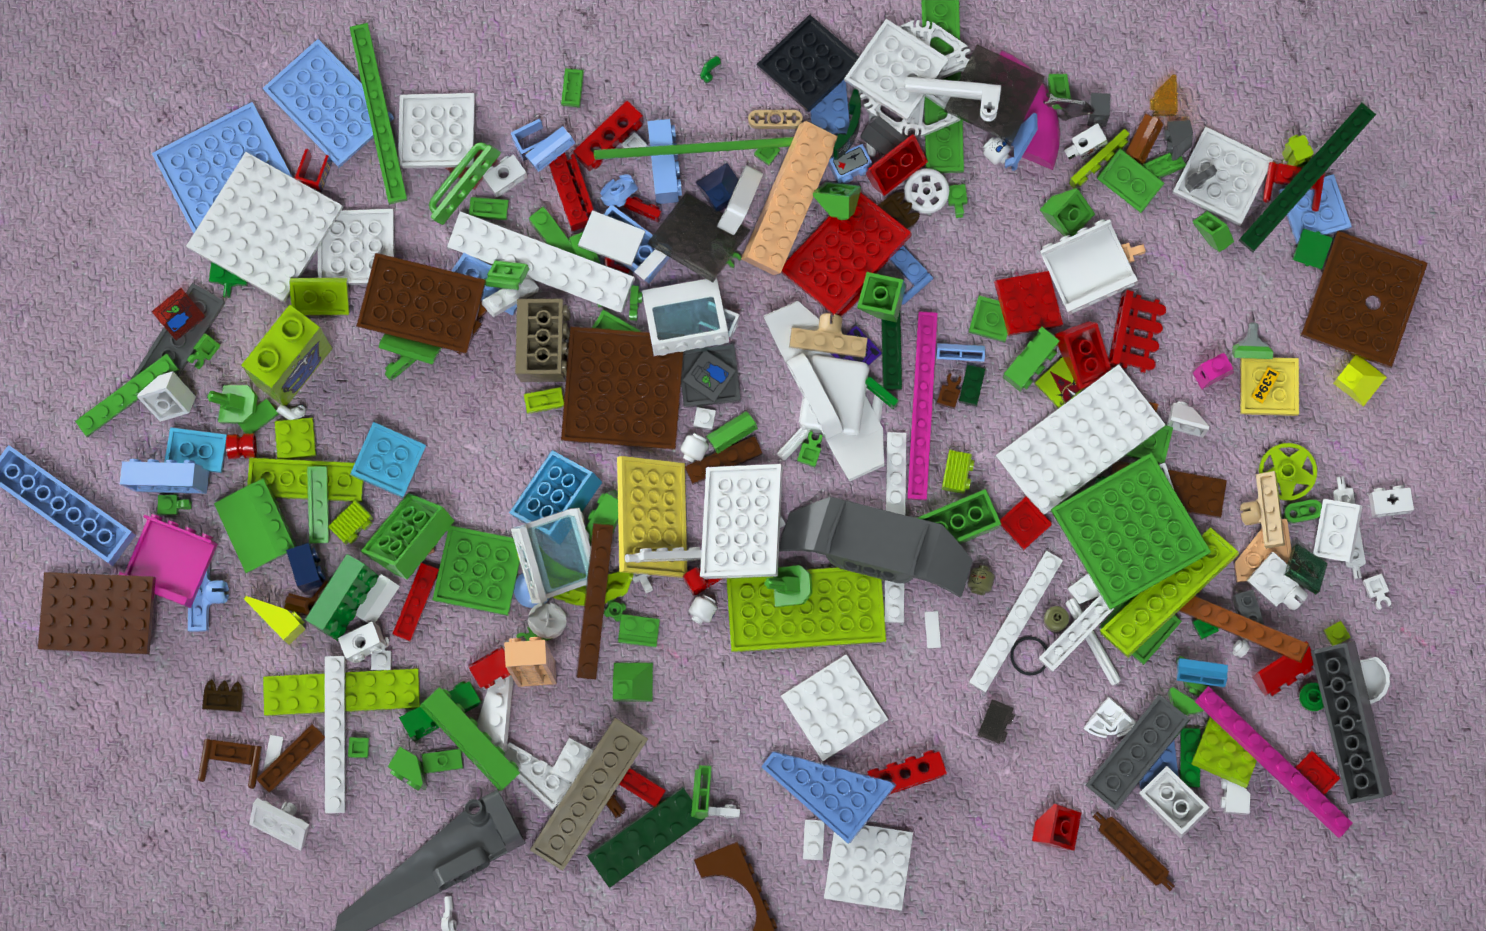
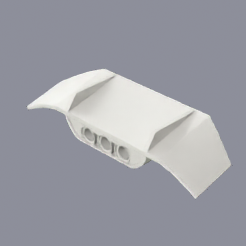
M799 301L764 315L765 322L787 367L813 415H816V421L821 426V432L848 480L852 481L883 467V427L866 395L858 435L841 434L844 431L840 420L810 364V358L813 355L833 356L825 352L789 348L791 328L815 331L818 330L819 319Z

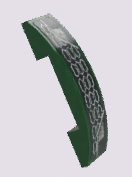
M857 89L853 90L849 101V115L853 116L846 135L838 134L833 148L834 160L841 158L850 149L859 132L861 100Z

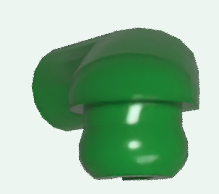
M718 56L707 61L702 68L700 78L705 83L712 81L713 75L710 72L721 64Z

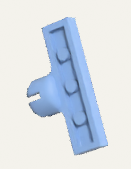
M210 564L192 607H188L189 632L209 631L210 605L226 603L229 595L224 594V592L229 591L228 584L225 581L210 580Z

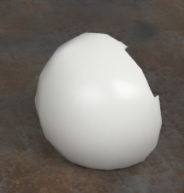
M1377 657L1360 660L1370 704L1379 701L1387 693L1390 686L1389 671L1386 665Z

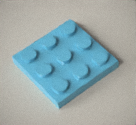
M373 422L350 475L403 498L426 445Z

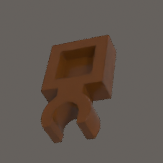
M949 373L947 376L948 386L942 385L936 404L955 410L961 391L955 388L960 385L961 376L958 377L957 382H952L950 379L952 374Z

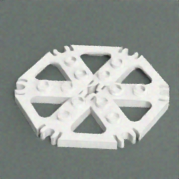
M914 20L899 26L928 46H930L932 38L939 37L954 48L953 53L946 55L949 61L937 79L941 80L957 72H964L966 74V82H974L976 62L972 64L975 60L974 57L971 59L965 57L967 54H970V49H968L966 44L933 22L932 29H929V21H927L924 28L920 27L919 20L916 21L915 28L913 27ZM859 91L860 100H869L868 103L864 104L866 112L874 117L879 115L901 134L904 128L905 137H908L910 130L915 132V137L917 138L919 130H921V137H924L954 124L964 117L960 109L965 108L969 110L972 104V99L925 94L907 121L903 119L901 122H895L881 112L880 107L882 105ZM925 97L943 108L948 114L947 117L931 125H925L922 120Z

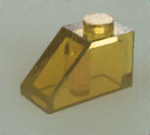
M1173 74L1154 93L1153 98L1150 99L1149 109L1153 110V116H1176L1178 111L1176 74Z

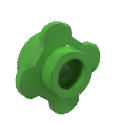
M614 599L608 601V607L604 611V616L620 621L621 614L626 609L625 604L615 602Z

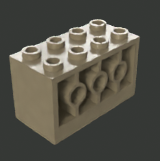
M517 299L515 374L520 382H566V358H568L569 349L566 339H569L570 332L567 321H570L571 314L568 305L565 304L563 299Z

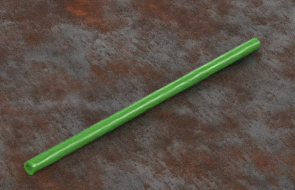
M794 137L594 150V158L598 160L790 147Z

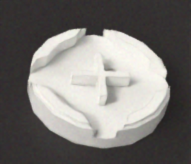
M545 602L535 605L528 616V625L532 632L545 639L556 638L561 635L566 627V614L553 603L544 604Z

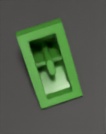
M1174 687L1169 689L1170 703L1184 715L1190 716L1204 711L1194 702L1195 700Z

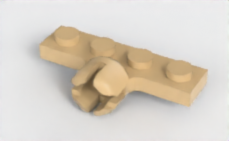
M831 313L822 314L819 319L818 330L815 331L791 328L789 348L865 357L867 338L842 334V317L834 314V317H832L831 324Z
M1276 472L1256 474L1258 499L1241 504L1240 511H1243L1241 519L1246 526L1262 524L1264 547L1266 549L1285 546Z

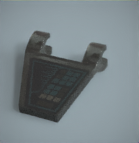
M1052 93L1046 94L1050 98L1049 101H1043L1047 107L1058 104L1062 108L1061 110L1065 112L1063 115H1058L1063 121L1092 114L1095 111L1086 101L1057 98Z

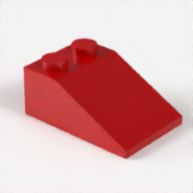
M1087 321L1055 334V337L1060 340L1058 344L1060 353L1078 389L1081 390L1090 386L1112 370L1096 322Z

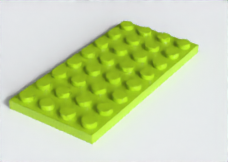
M840 568L809 569L807 571L812 576L813 594L805 604L775 607L774 589H767V586L764 585L768 577L726 578L731 652L886 642L882 579Z

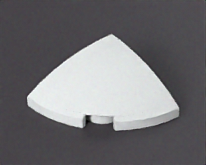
M1108 697L1092 715L1084 729L1093 735L1106 738L1107 735H1117V737L1126 735L1135 725L1136 721L1112 698Z

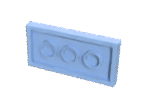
M463 253L452 269V272L487 279V274L492 266ZM485 285L482 300L503 288ZM517 304L504 312L513 316L517 310Z

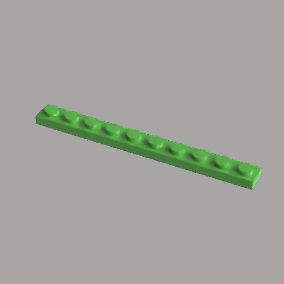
M364 23L351 26L349 28L388 203L390 205L408 201L369 25Z

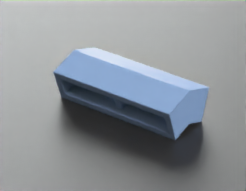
M562 126L528 152L525 157L539 172L572 147L575 141Z
M937 343L936 358L984 362L985 346ZM940 350H942V351H959V355H958V354H940ZM962 352H978L982 354L981 356L962 355Z

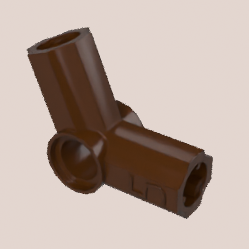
M325 581L312 598L289 593L286 596L284 609L308 616L311 607L315 605L329 582Z

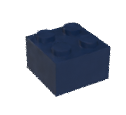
M309 543L286 550L297 587L302 592L321 587L324 583L323 580H326V575L323 568L318 564L321 561L318 550L315 547L312 548Z

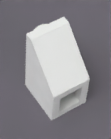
M1222 778L1221 789H1224V797L1220 799V808H1223V813L1248 815L1250 813V793L1246 788Z

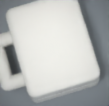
M813 355L810 358V364L840 420L844 431L841 434L858 435L865 393L868 390L865 381L868 379L869 366L864 362ZM874 395L872 409L880 422L883 401ZM803 397L799 417L800 428L823 434L820 424L816 421V415H813Z

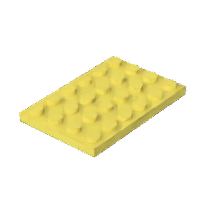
M627 456L617 457L619 572L683 578V575L687 573V561L625 562V555L640 553V549L652 548V551H656L658 548H668V551H673V548L684 547V551H687L685 463Z

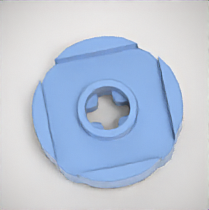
M620 175L619 180L615 181L612 179L602 188L600 192L602 197L600 198L605 205L611 206L612 204L620 207L626 203V199L632 193L637 191L638 187L630 175Z

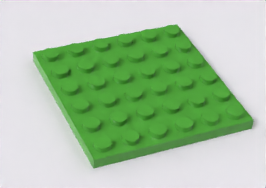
M1152 453L1051 509L1053 516L1109 610L1211 553Z

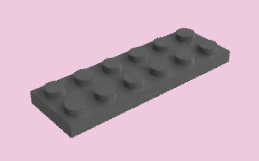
M192 283L183 296L185 298L178 304L179 312L184 307L190 306L185 313L186 316L189 314L191 318L176 332H173L166 323L131 379L165 354H169L180 369L175 373L179 377L188 363V357L195 352L193 347L204 333L208 332L225 305V301ZM173 313V314L171 315V317L169 318V320H170L173 316H175L177 313Z
M1159 694L1085 786L1117 811L1191 719Z

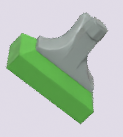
M1251 322L1248 325L1245 339L1232 347L1234 358L1273 359V350L1257 335L1258 323Z

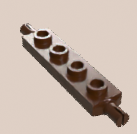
M1099 811L1092 816L1100 824L1098 832L1154 886L1162 883L1169 892L1175 887L1167 878L1169 871L1113 817L1105 819Z

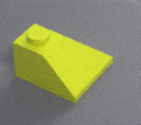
M1355 355L1333 384L1364 407L1387 377L1363 358Z

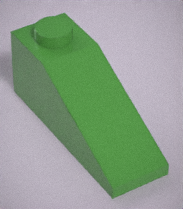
M544 207L529 217L531 226L546 244L575 254L571 242Z

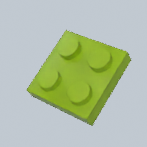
M313 418L275 421L277 459L316 456Z

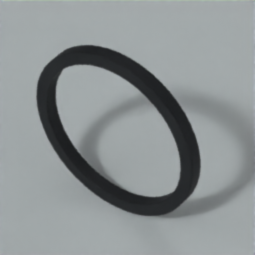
M1029 636L1019 639L1011 649L1010 658L1012 665L1018 672L1024 675L1031 676L1041 673L1046 668L1045 665L1036 672H1025L1018 668L1013 657L1014 650L1024 640L1039 642L1045 651L1048 647L1042 640L1036 637Z

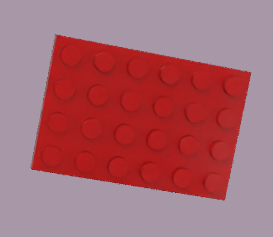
M860 192L855 213L847 220H838L837 217L829 216L785 262L781 273L831 314L838 315L863 288L866 273L876 274L912 236V233Z

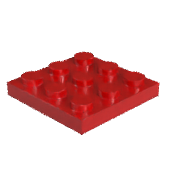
M1049 271L999 279L994 282L1008 336L1038 331L1041 327L1051 329L1063 325Z

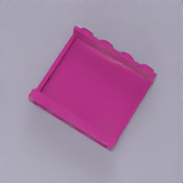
M152 514L151 517L144 515L143 517L147 521L125 573L119 572L118 575L156 577L155 595L191 608L218 544L212 541L213 537L202 533V536H199L191 528L185 527L184 530L178 528L179 524L169 520L168 523L162 522L163 518Z

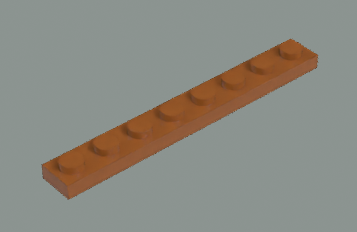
M1196 596L1179 610L1181 613L1300 663L1309 647L1308 643Z

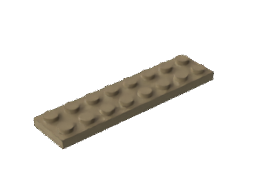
M615 717L530 847V851L563 871L648 738Z

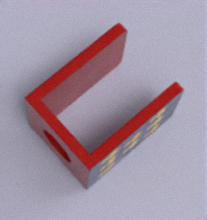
M305 149L295 180L315 191L322 192L332 160L329 155L325 156L316 182L305 179L304 177L312 158L309 149Z

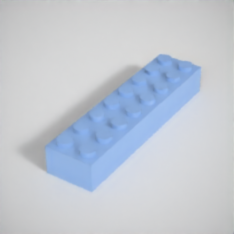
M8 445L1 454L0 487L108 564L114 566L136 536L132 531Z

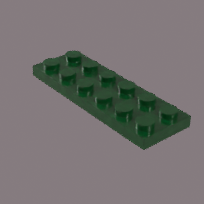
M681 787L586 856L610 888L700 824L705 818L698 819L691 816L692 799L685 789Z

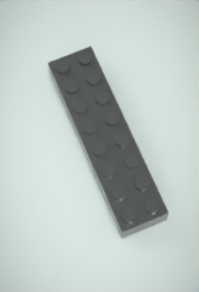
M1355 641L1311 650L1347 803L1352 804L1392 795Z

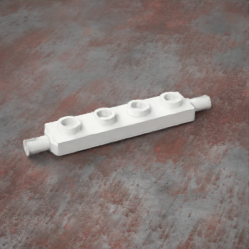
M1341 476V479L1337 477L1338 489L1333 491L1334 501L1355 504L1353 488L1346 487L1344 476ZM1358 527L1352 563L1345 562L1346 568H1352L1354 580L1362 578L1360 567L1366 564L1360 527Z
M684 547L673 548V551H668V548H658L656 551H652V548L640 549V553L626 554L625 562L701 560L702 550H700V547H691L687 551H684Z

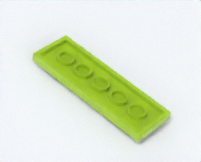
M249 458L247 486L261 479H267L275 498L308 500L307 466H328L329 501L354 502L357 500V502H362L364 481L350 475L355 463Z

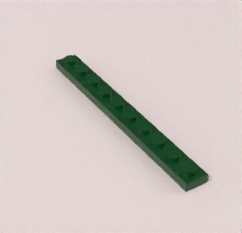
M1361 103L1243 234L1239 241L1254 253L1371 122L1376 113Z

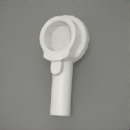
M451 896L445 897V912L441 921L442 931H457L456 920L452 918L453 900Z

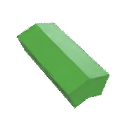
M746 411L706 437L718 454L757 430L758 427Z
M699 765V769L695 770L691 816L698 819H704L709 814L711 766ZM700 796H701V804H700V810H699V800H700Z

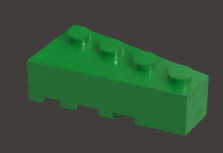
M462 681L455 686V689L448 691L451 695L450 699L455 704L458 703L464 708V714L482 704L470 681L467 683ZM421 707L399 717L409 737L414 742L440 728Z

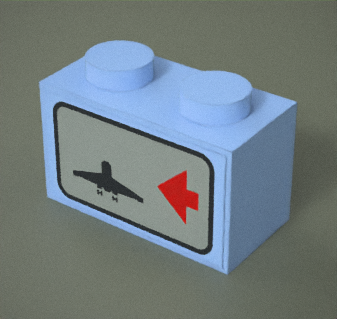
M860 144L848 150L838 160H834V157L830 158L828 165L837 183L843 182V184H846L859 174L860 176L866 175L868 168L872 166V161L863 144Z

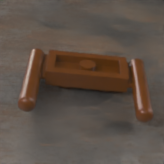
M204 739L198 781L204 782L206 780L208 762L211 759L251 765L248 787L254 789L256 787L262 747Z

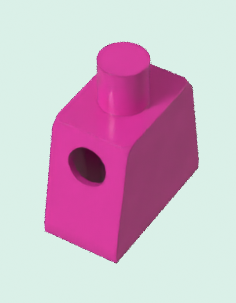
M1221 353L1202 363L1192 374L1200 388L1204 389L1233 374L1234 369L1226 354Z

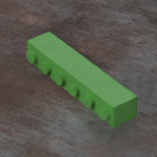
M439 687L420 707L499 791H502L520 774L518 766L504 756L505 752L499 746H494L491 742V737L486 732L482 733L478 729V723L473 718H468L464 714L465 710L460 704H455L450 699V693L446 689L442 690Z

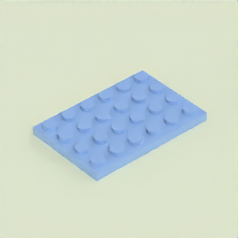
M319 39L263 87L266 94L325 155L330 156L332 162L338 168L374 137L362 83ZM388 111L389 119L391 122L394 119V116Z

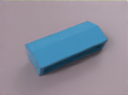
M1179 658L1176 680L1225 687L1228 665Z

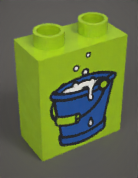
M289 304L241 366L255 386L279 404L287 407L333 348L321 328Z

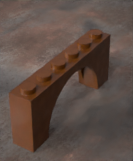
M735 842L694 859L701 879L714 876L730 878L741 884L748 891L756 909V921L753 931H775L777 929L774 918H769L767 914L770 908L766 899L762 900L759 893L762 892L758 881L754 882L752 874H754L751 863L747 864L744 856L747 854L743 844L739 845L738 842Z

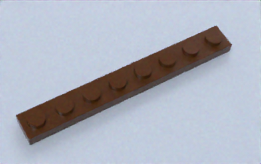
M593 523L576 671L577 678L596 680L613 525Z

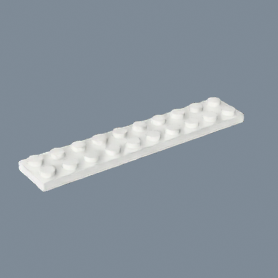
M461 211L447 246L491 264L494 261L527 264L530 269L527 275L531 279L620 313L623 312L635 279L634 276Z

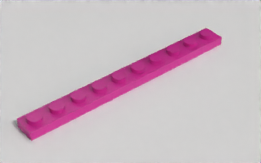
M918 312L907 499L927 500L938 315L935 312Z
M1209 686L1194 701L1338 838L1343 836L1353 822Z

